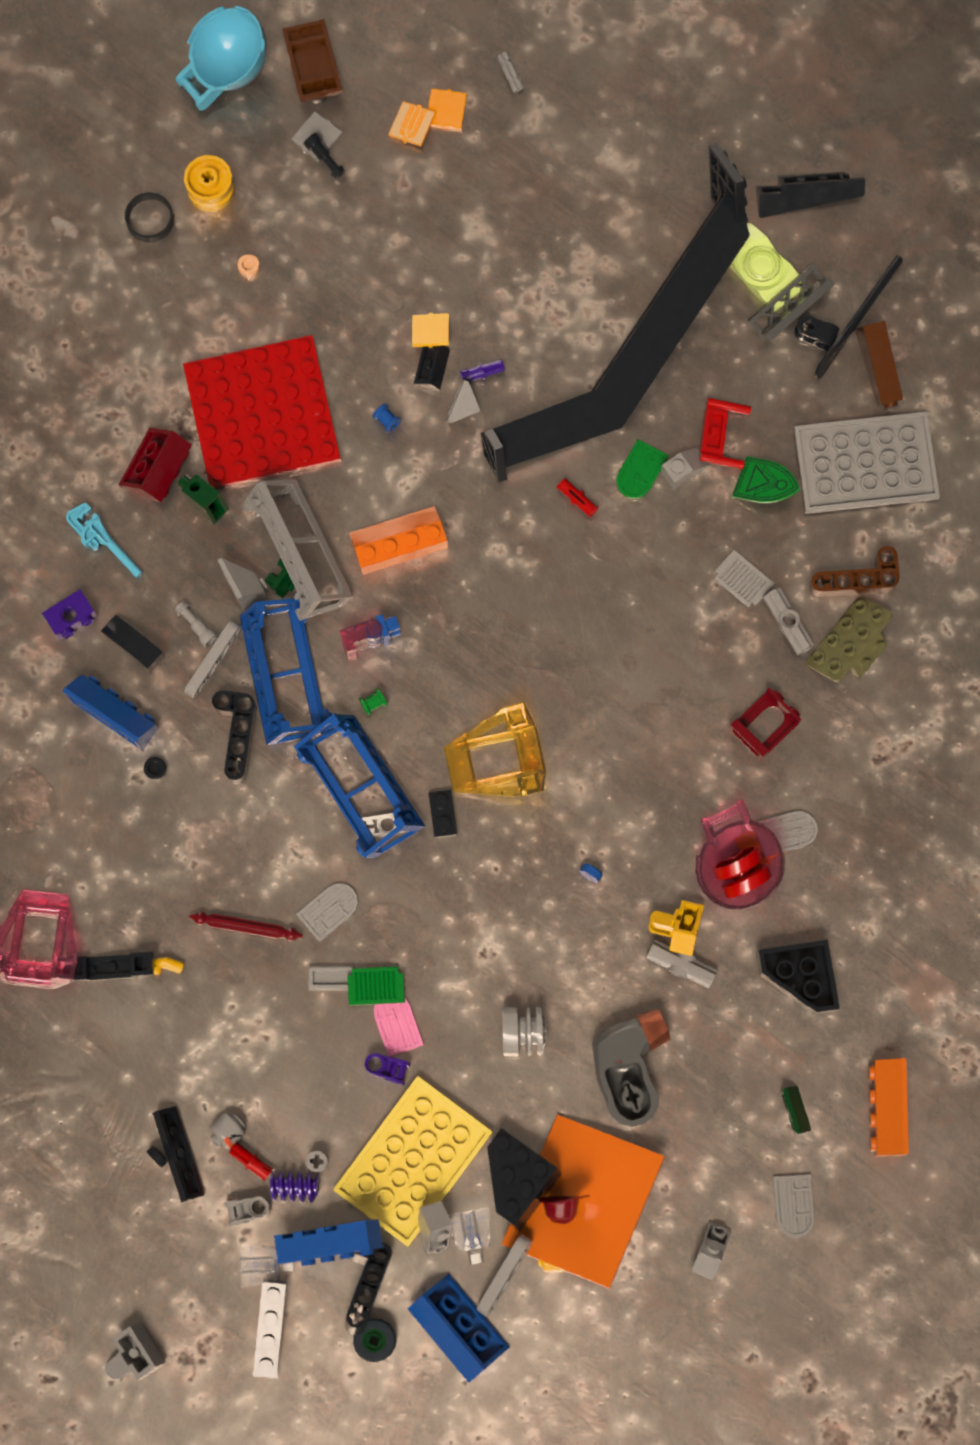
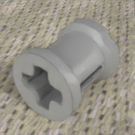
M313 1151L307 1156L306 1165L312 1172L322 1173L328 1168L329 1161L324 1153ZM319 1156L324 1162L315 1169V1165L311 1162Z

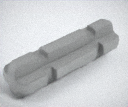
M500 53L498 61L503 67L502 70L508 82L511 84L512 91L514 93L522 91L524 85L521 79H519V74L513 62L510 60L509 53Z

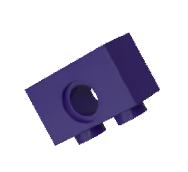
M81 589L42 613L59 640L72 637L75 634V630L82 626L87 627L95 621L94 619L98 617ZM69 613H76L74 620H66V616Z

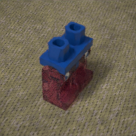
M381 614L375 616L376 620H368L339 630L348 661L357 659L356 652L367 648L376 649L382 644L384 647L391 645L390 639L401 635L396 616L384 619Z

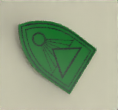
M746 456L744 468L740 472L732 497L756 503H775L793 496L801 489L793 474L781 464Z

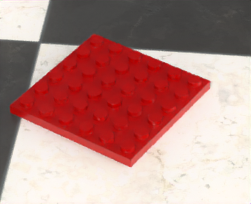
M312 335L183 364L207 478L213 488L220 489L341 461Z

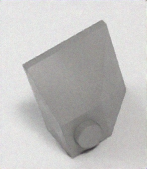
M223 558L218 559L220 568L242 609L266 598L264 590L268 588L262 577L257 578L255 573Z

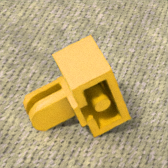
M682 900L680 908L675 910L674 915L654 911L650 915L648 929L651 933L672 938L669 951L692 956L705 905Z

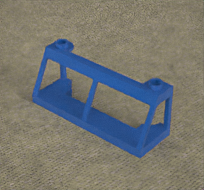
M295 598L254 602L239 616L266 745L304 738L332 715L327 708H322L304 624L307 619L299 621L295 610L300 608V601H295ZM288 605L280 608L265 610L266 606ZM287 611L300 668L269 674L260 629L264 627V616ZM300 673L303 679L312 725L290 727V723L284 719L283 713L277 712L271 679ZM329 724L317 735L324 734L328 730H330L332 728L331 724ZM309 731L285 737L289 733Z
M333 713L294 745L298 752L299 760L304 764L313 765L357 834L356 849L364 858L378 857L425 827L422 819L354 715ZM331 724V726L333 727L332 730L328 731L327 733L323 734L317 739L310 741L319 732H321L324 728ZM337 732H340L344 738L351 740L374 776L373 779L346 794L316 747L317 744ZM378 782L395 809L392 813L395 818L393 822L396 826L394 830L378 842L350 800L351 797ZM400 831H409L381 848V846H383L386 842L392 839Z

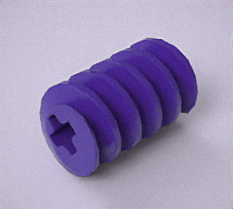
M273 1170L271 1171L270 1194L273 1201H276L280 1194L282 1201H286L289 1195L291 1202H295L299 1195L301 1202L304 1203L308 1196L310 1203H314L319 1191V1173H317L315 1179H312L311 1173L308 1172L306 1178L303 1179L301 1172H298L297 1177L293 1178L292 1171H289L287 1177L284 1178L282 1171H279L277 1177H274Z

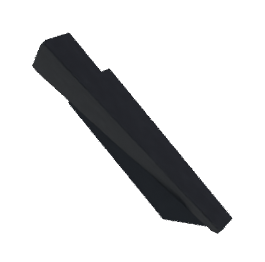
M844 172L778 176V186H756L758 215L760 218L865 195V178L850 179L849 174Z

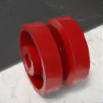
M751 846L740 850L713 866L712 871L717 880H726L721 886L726 898H734L759 887L772 877L766 864H758L763 858L758 846Z

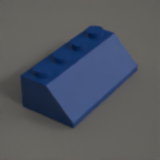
M81 674L63 689L62 692L70 702L142 751L158 730V727L154 724L156 720L147 713H144V715L136 711L137 707L128 700L125 703L119 700V694L110 688L105 690L100 687L101 682L91 675L87 678Z
M447 1274L418 1298L408 1310L467 1382L470 1383L509 1349L510 1346L485 1316L476 1310V1305L451 1275Z

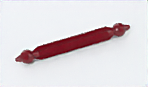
M202 911L189 915V918L194 920L196 924L204 925L206 923L213 928L275 939L285 937L288 941H295L303 937L301 933L292 927L285 929L281 925L219 914L207 915Z

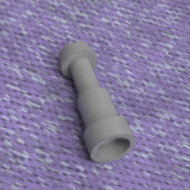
M183 601L175 608L177 615H183L191 624V629L200 638L199 641L205 648L211 646L219 635L213 629H209L201 619H197L190 611L189 603L187 604Z

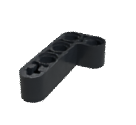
M218 691L212 697V704L216 712L221 715L232 716L224 771L231 783L240 784L247 777L257 705L250 694ZM220 699H228L229 703L226 707L221 708L217 706ZM242 702H251V707L248 710H241L240 705ZM241 723L248 724L245 732H238L237 726ZM243 745L245 750L242 754L236 755L233 753L236 746ZM235 761H237L238 769L241 773H237L234 777L231 771H235Z
M382 1242L383 1248L374 1249V1254L382 1252L386 1255V1258L383 1260L377 1259L374 1254L360 1256L359 1252L354 1253V1258H350L354 1262L365 1265L346 1314L345 1329L352 1335H359L364 1332L390 1264L392 1250L385 1242ZM368 1274H375L378 1280L370 1281L366 1276ZM362 1295L368 1296L370 1302L362 1303L358 1297ZM358 1311L361 1313L360 1320L356 1325L353 1324V1321L355 1320Z

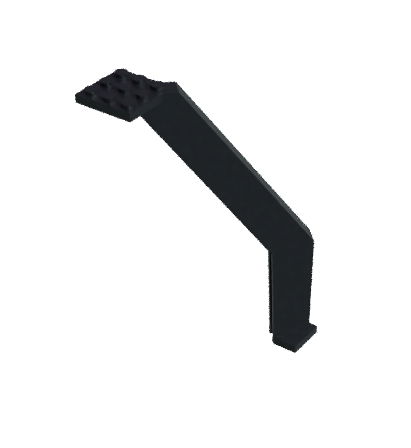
M717 143L709 145L711 199L715 203L714 207L593 389L588 393L480 433L483 455L498 482L507 480L506 467L621 429L749 238L748 218L745 213V206H747L745 189L747 188L746 179L738 173L736 165L730 162L726 151H722Z

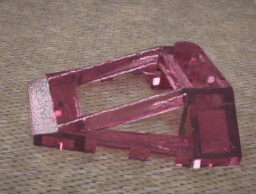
M22 890L8 912L9 915L3 925H0V981L9 985L56 989L74 982L78 958L68 895ZM25 915L58 919L51 964L18 960ZM14 924L9 955V951H2L1 948ZM66 935V957H62L64 937Z

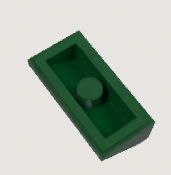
M793 1086L782 1089L781 1095L794 1135L811 1131L798 1087Z

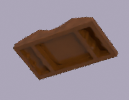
M321 19L283 28L282 31L300 103L343 93L325 20Z

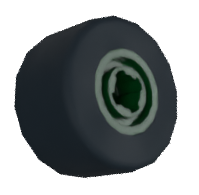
M369 1319L364 1332L353 1336V1345L360 1358L368 1362H379L385 1360L393 1353L396 1347V1334L388 1322L382 1319Z

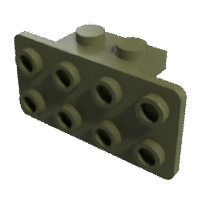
M863 596L858 597L806 660L807 666L834 682H840L849 670H851L853 675L861 678L888 645L881 631L893 618V614L891 611Z

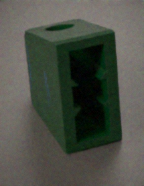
M186 474L179 479L178 485L182 488L181 491L187 501L213 525L229 510L221 494L200 476L194 475L190 478Z

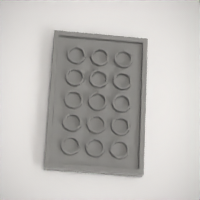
M927 412L794 426L805 514L938 500L940 498Z

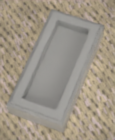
M309 966L308 990H348L347 975H352V968H355V966Z

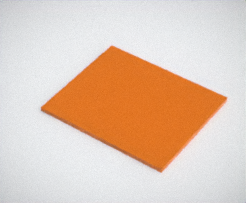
M557 1114L540 1156L557 1167L561 1172V1176L545 1197L590 1196L579 1199L577 1214L568 1224L552 1222L546 1216L543 1203H540L520 1232L509 1225L502 1245L512 1249L517 1239L523 1234L533 1241L526 1255L610 1289L665 1156Z

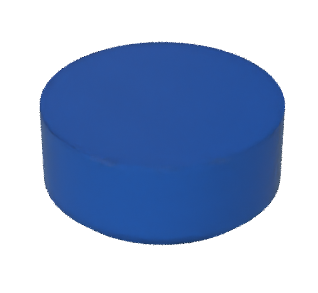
M587 863L583 864L579 870L581 875L594 883H599L603 876L601 871Z

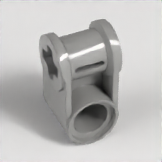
M264 1197L238 1199L224 1203L225 1207L228 1208L230 1218L228 1226L245 1224L249 1221L265 1218L272 1210L270 1201ZM258 1201H263L265 1204V1211L262 1214H257L254 1210V1206Z

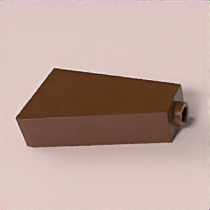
M885 321L855 329L877 406L883 404L885 408L897 406V401L903 400Z

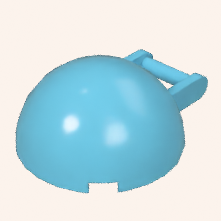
M222 6L206 14L193 28L187 41L190 44L188 56L190 63L176 76L175 80L196 101L195 105L199 110H205L223 91L237 90L248 85L260 73L267 56V40L264 29L258 19L249 10L240 6L225 9ZM194 76L201 84L208 88L202 95L190 82Z

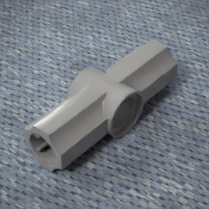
M781 588L774 589L765 595L763 600L778 623V629L784 633L797 656L802 655L813 648L814 644L801 624L798 613L793 610ZM791 618L794 621V625H785L783 619Z
M657 940L654 941L646 957L647 959L667 968L670 973L680 978H688L708 989L710 988L718 970L696 960V957L693 955L689 956L669 951V946Z

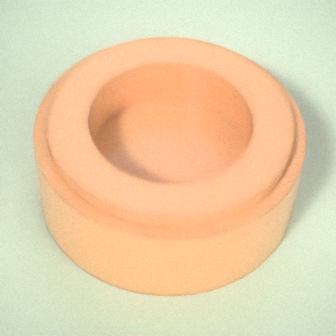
M251 254L243 255L238 261L240 274L247 278L256 276L260 271L258 258Z

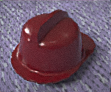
M590 1195L575 1197L547 1196L540 1198L538 1201L543 1203L546 1216L552 1222L568 1224L577 1214L579 1199L589 1197Z

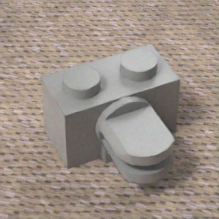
M139 1323L129 1326L112 1339L119 1352L107 1361L105 1370L107 1375L114 1380L124 1378L131 1372L139 1380L148 1377L166 1364L142 1324Z

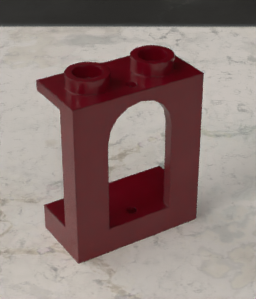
M770 688L739 719H735L729 727V730L760 761L788 736L802 720L799 717L800 713L793 706L789 707L783 701L784 697L777 690L772 691ZM776 707L784 714V722L765 742L761 743L747 727L764 710Z

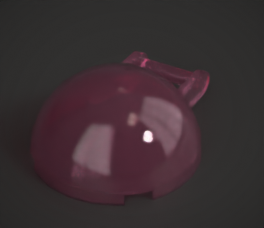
M740 799L736 801V805L710 818L706 816L701 819V824L708 841L704 843L700 855H696L695 870L698 884L703 893L713 903L733 910L754 908L767 901L777 891L785 872V855L778 838L763 823L761 824L751 819L745 802ZM740 813L742 821L725 825L714 832V825ZM751 846H758L763 856L758 864H766L772 877L759 887L734 898H726L721 888L726 880H717L712 871L713 866L740 850Z

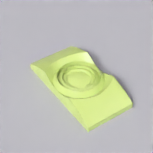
M749 222L747 227L750 236L730 267L765 305L799 274L775 250L769 239ZM794 287L790 290L789 300L800 294V288ZM778 301L774 304L773 314L784 306V302Z

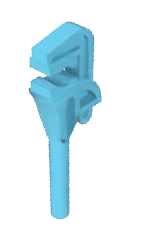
M86 502L67 513L66 520L68 524L81 537L85 548L90 546L92 550L97 551L100 548L99 544L105 545L136 578L142 575V570L113 541L96 513L92 515L90 520L84 522V527L78 520L83 522L85 516L92 512L91 507Z

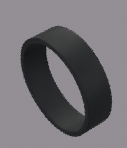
M148 192L137 195L128 203L125 209V222L133 237L142 242L152 243L164 239L171 232L174 225V214L166 198L157 193ZM157 200L165 204L170 210L169 223L161 232L155 235H141L135 232L129 225V216L132 209L142 201Z

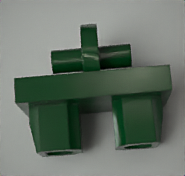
M280 558L278 566L282 571L279 575L273 572L269 573L265 582L278 597L283 599L288 591L292 592L295 586Z

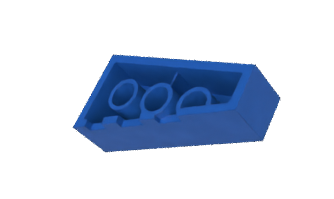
M379 1219L274 1236L278 1264L301 1262L302 1266L315 1265L316 1259H320L321 1263L335 1261V1256L340 1255V1260L354 1258V1253L359 1252L360 1256L374 1254V1249L383 1248Z

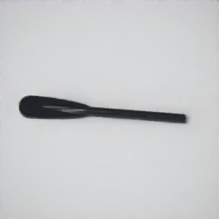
M896 256L844 331L819 362L815 370L816 378L820 379L823 377L849 336L903 262L900 256Z

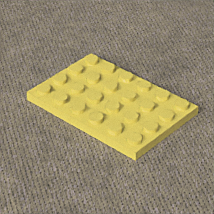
M417 1076L333 1190L370 1219H379V1224L382 1228L409 1247L420 1232L418 1223L420 1207L444 1200L493 1132Z

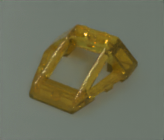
M523 702L500 709L494 716L479 723V726L472 731L463 734L444 747L453 792L524 797L544 791L546 768L538 731ZM505 722L507 732L476 738ZM514 739L521 771L476 781L469 749ZM518 781V786L492 787Z

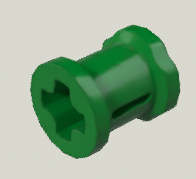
M376 688L372 694L358 699L367 716L377 708L388 705L379 688Z

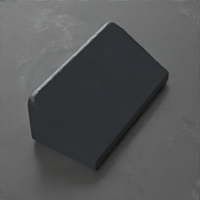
M425 346L422 348L414 385L435 390L441 389L450 353L448 347L433 346L429 348V346Z

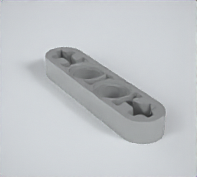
M233 620L228 622L187 684L184 691L185 694L193 699L197 698L239 635L242 625Z
M523 1234L513 1245L477 1306L476 1310L485 1317H488L494 1310L532 1246L533 1241Z

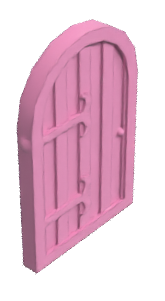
M405 998V1003L376 1004L374 1007L375 1022L377 1023L388 1057L424 1045L412 1013V1008Z

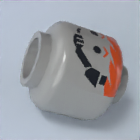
M224 1113L210 1126V1131L213 1134L210 1139L219 1148L222 1145L226 1148H231L244 1136L243 1128L245 1125L234 1113L231 1115Z

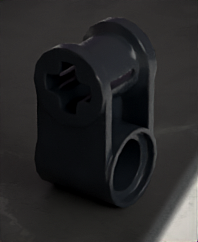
M811 316L800 318L794 329V335L799 341L814 345L825 351H828L836 341L839 327L835 324L824 322Z

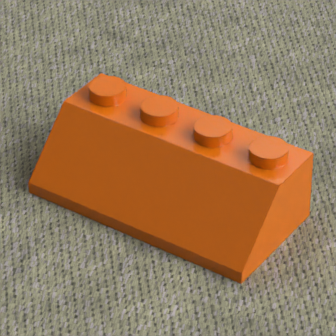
M435 506L349 533L362 575L448 548L446 535Z
M906 1058L875 1060L872 1062V1066L868 1068L869 1080H873V1089H869V1103L873 1104V1113H870L869 1123L870 1127H874V1137H870V1150L874 1151V1156L903 1157L909 1154Z

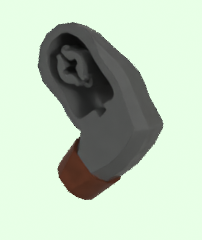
M658 1009L637 1014L633 1019L619 1022L603 1031L592 1042L597 1082L606 1100L611 1117L622 1125L631 1127L642 1125L654 1116L659 1107V1095L648 1076L647 1066L643 1055L648 1050L651 1052L671 1040L667 1025Z

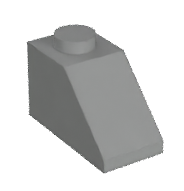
M697 447L677 454L662 465L661 474L673 490L710 466L708 462L699 461L701 452H699L700 450Z

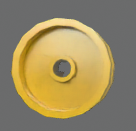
M212 155L197 157L189 163L185 170L184 183L189 199L194 206L203 211L215 212L222 210L230 204L234 197L235 185L227 163L223 159Z

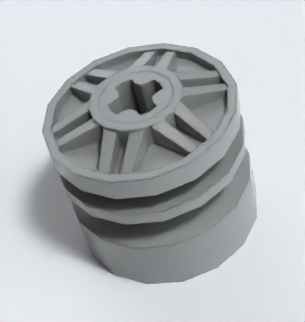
M530 1006L526 1007L525 1017H520L517 1007H502L503 1056H519L521 1045L526 1046L528 1056H531V1045H537V1056L543 1055L546 1043V1019L542 1012V1006H536V1017H530Z

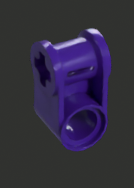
M378 1053L367 1056L365 1069L369 1074L404 1086L405 1082L403 1079L407 1067L411 1065L410 1062ZM373 1058H377L382 1062L381 1068L377 1071L371 1070L368 1066L369 1061ZM398 1066H399L400 1068H399V1071H398V1075L395 1076L396 1071H397V1068H398Z

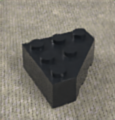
M828 940L758 950L756 955L760 977L813 1015L837 1012L840 1009Z
M501 1128L487 1146L496 1213L504 1221L520 1232L540 1205L538 1200L548 1194L561 1176V1172L553 1164Z

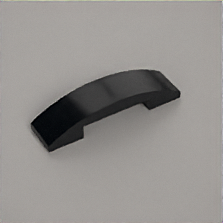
M152 951L126 955L64 958V981L116 980L154 975V952Z

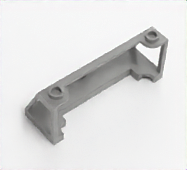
M296 479L256 483L243 504L248 513L255 511V517L261 516L295 586L297 593L294 595L295 601H300V608L295 610L299 621L346 606L353 597L351 587L346 583L306 501L303 488L299 486ZM286 485L283 490L270 493L267 486ZM290 494L293 502L296 505H301L315 536L292 538L273 498ZM319 542L338 582V594L319 595L295 543ZM339 600L335 604L314 610L321 601Z

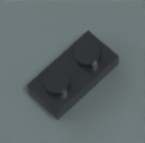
M451 790L428 792L434 838L457 836Z

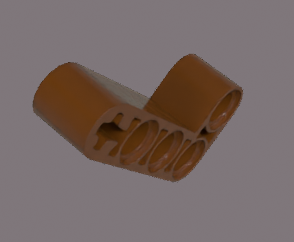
M891 546L880 548L875 557V568L818 572L811 579L809 585L810 592L816 597L892 592L895 590L900 578L897 551ZM888 555L892 561L886 563L882 561L880 556ZM889 576L893 579L894 583L886 584L882 578ZM868 578L871 581V585H862L860 579ZM845 579L849 586L841 587L837 580ZM817 581H821V584L824 585V587L820 588L819 584H817Z

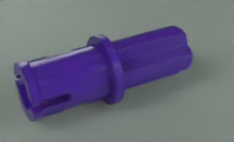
M497 360L484 365L478 363V366L460 370L462 379L470 383L480 379L486 380L485 377L504 372L505 367L502 360Z

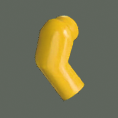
M169 957L154 959V974L159 975L162 968L180 974L184 963Z

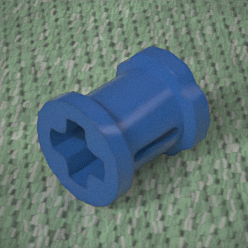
M386 403L381 405L372 415L374 420H378L385 427L387 433L395 430L402 421L400 417H396L389 410V406Z

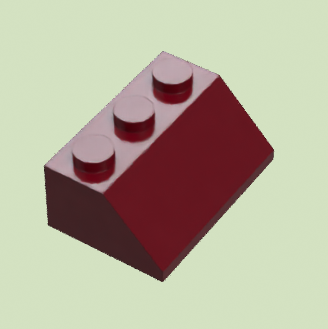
M149 427L118 485L147 500L161 503L167 496L172 481L177 477L178 470L183 461L188 457L192 444L174 431Z

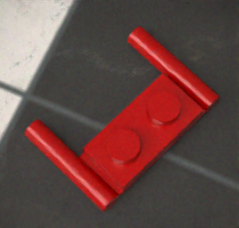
M708 397L704 411L699 461L743 469L745 463L743 460L723 456L728 411L749 415L751 406Z

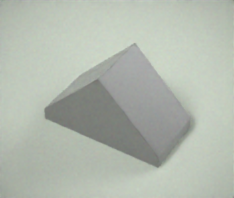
M461 380L445 418V421L450 423L480 411L471 386L466 380Z

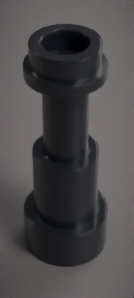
M317 133L312 134L304 141L303 145L308 151H312L320 161L323 160L332 171V177L335 179L340 178L345 173L344 167L342 165L338 166L331 158L330 152L322 144V139Z

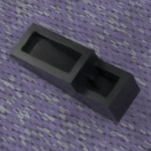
M117 615L101 630L106 637L149 672L165 657L158 647Z

